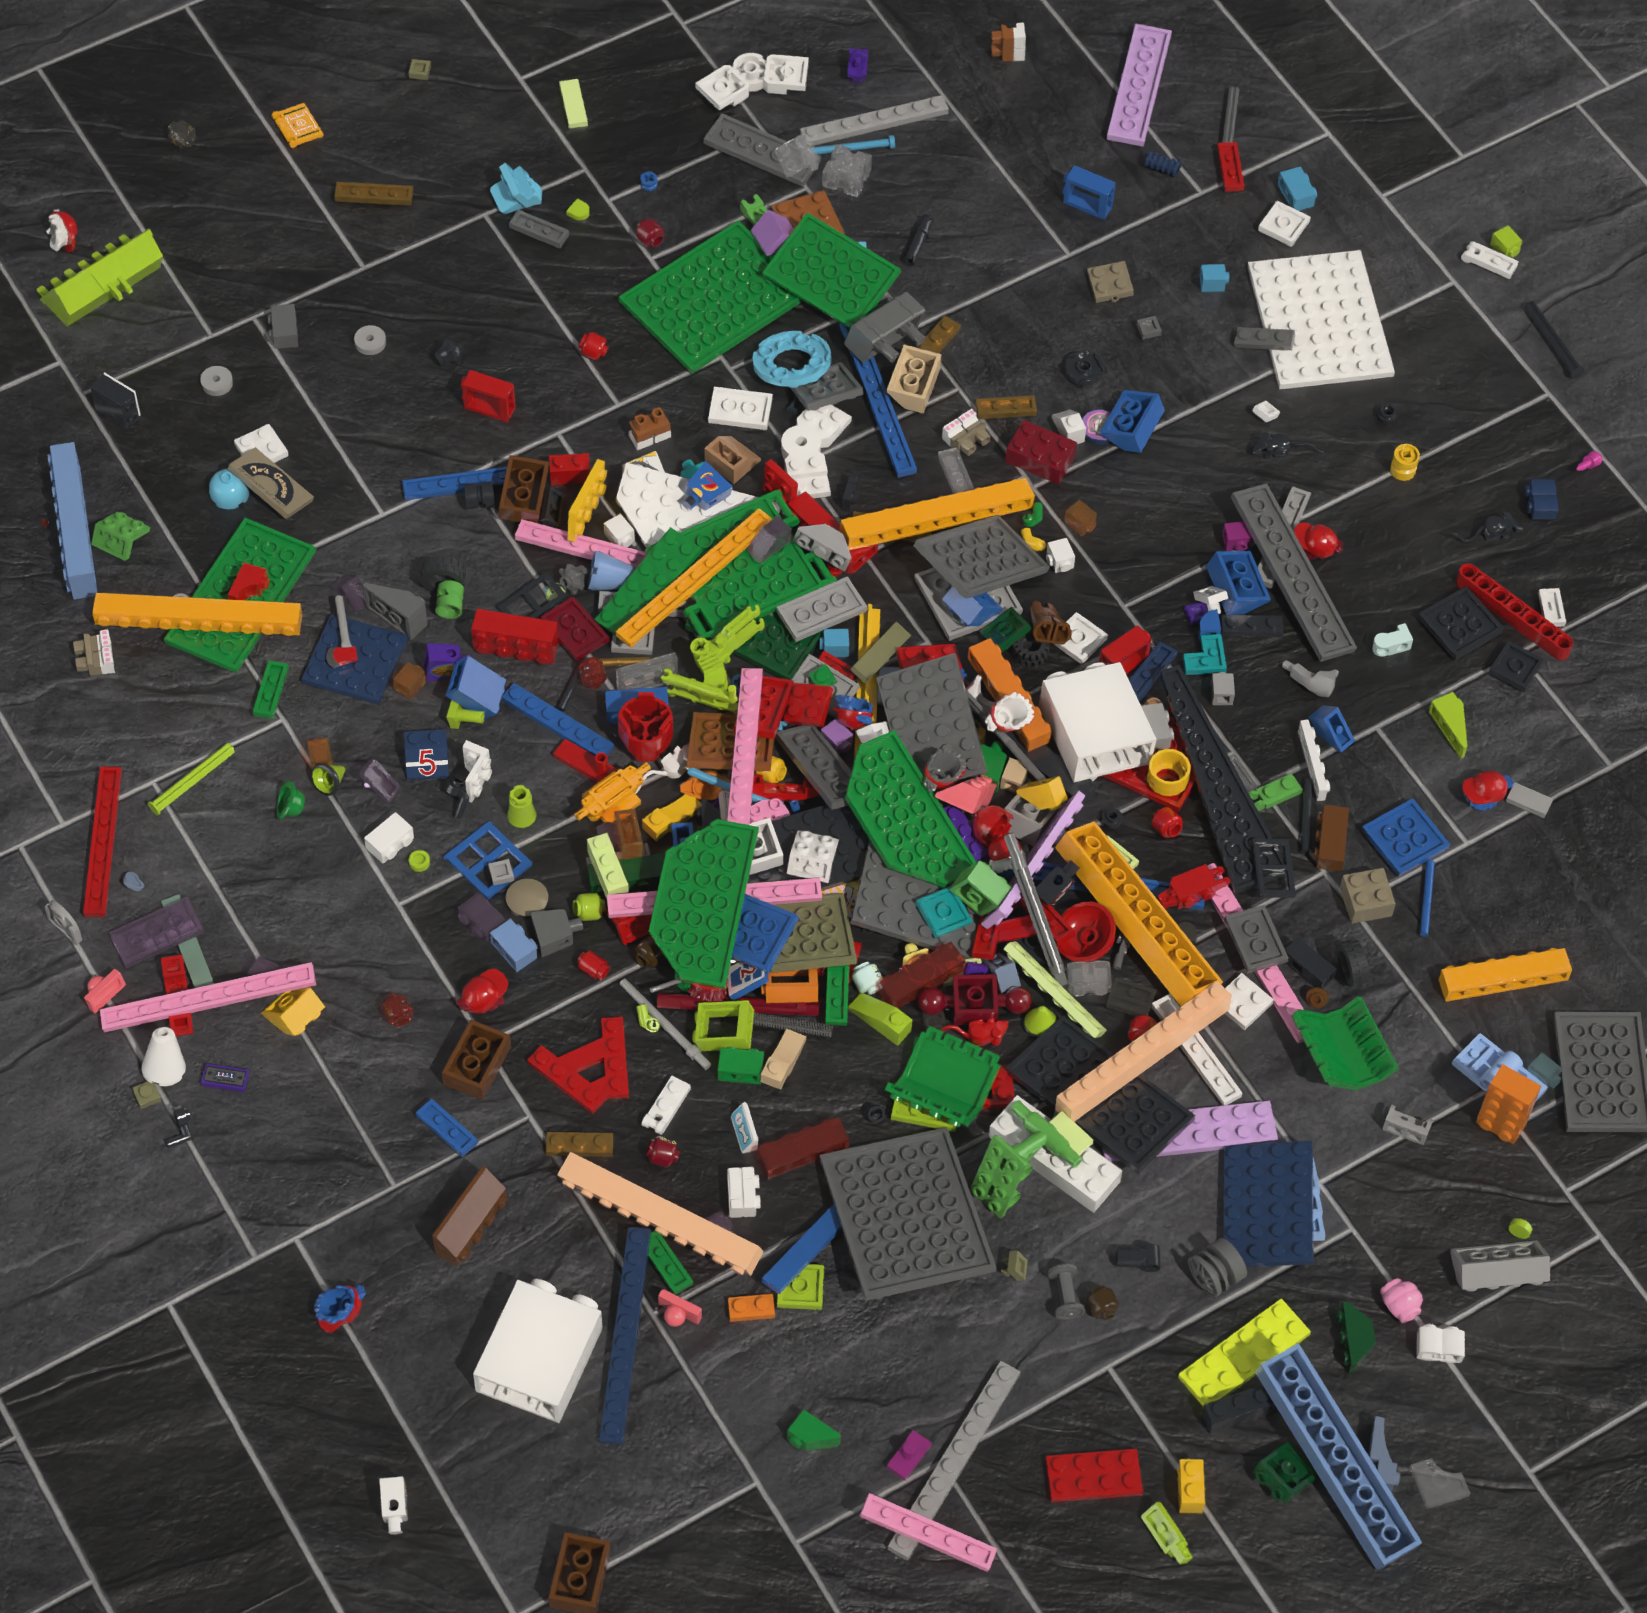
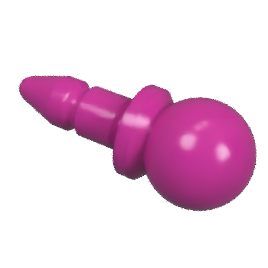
M1597 451L1590 452L1583 458V462L1578 464L1576 470L1583 471L1586 468L1592 469L1599 466L1602 462L1601 454Z

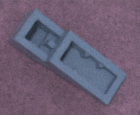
M1375 1416L1372 1424L1368 1456L1392 1493L1394 1485L1398 1486L1400 1472H1396L1397 1463L1392 1462L1386 1447L1384 1418Z

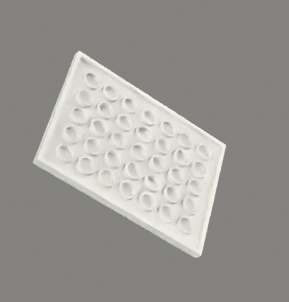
M1361 250L1248 262V271L1263 328L1295 330L1296 333L1292 350L1269 349L1279 389L1394 377L1395 371Z

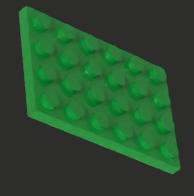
M807 212L762 273L766 278L851 329L852 325L862 317L872 313L901 273V269Z

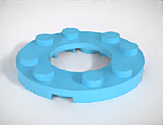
M787 331L772 335L759 344L757 351L753 353L754 370L763 381L791 388L817 381L818 378L826 373L831 364V350L827 342L815 334L811 336L802 334V331ZM786 350H802L811 356L809 364L807 366L805 364L804 368L799 370L792 368V371H788L784 367L777 368L776 364L774 365L773 363L774 358Z

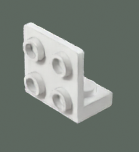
M466 740L463 745L465 768L470 774L466 778L465 783L469 802L472 803L474 798L480 795L483 783L491 777V759L488 749Z
M797 831L790 853L787 874L808 879L820 878V881L828 883L839 840L831 836L813 834L809 831Z

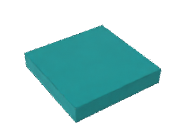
M950 887L920 898L915 902L935 939L966 927L973 922L961 899L949 890Z

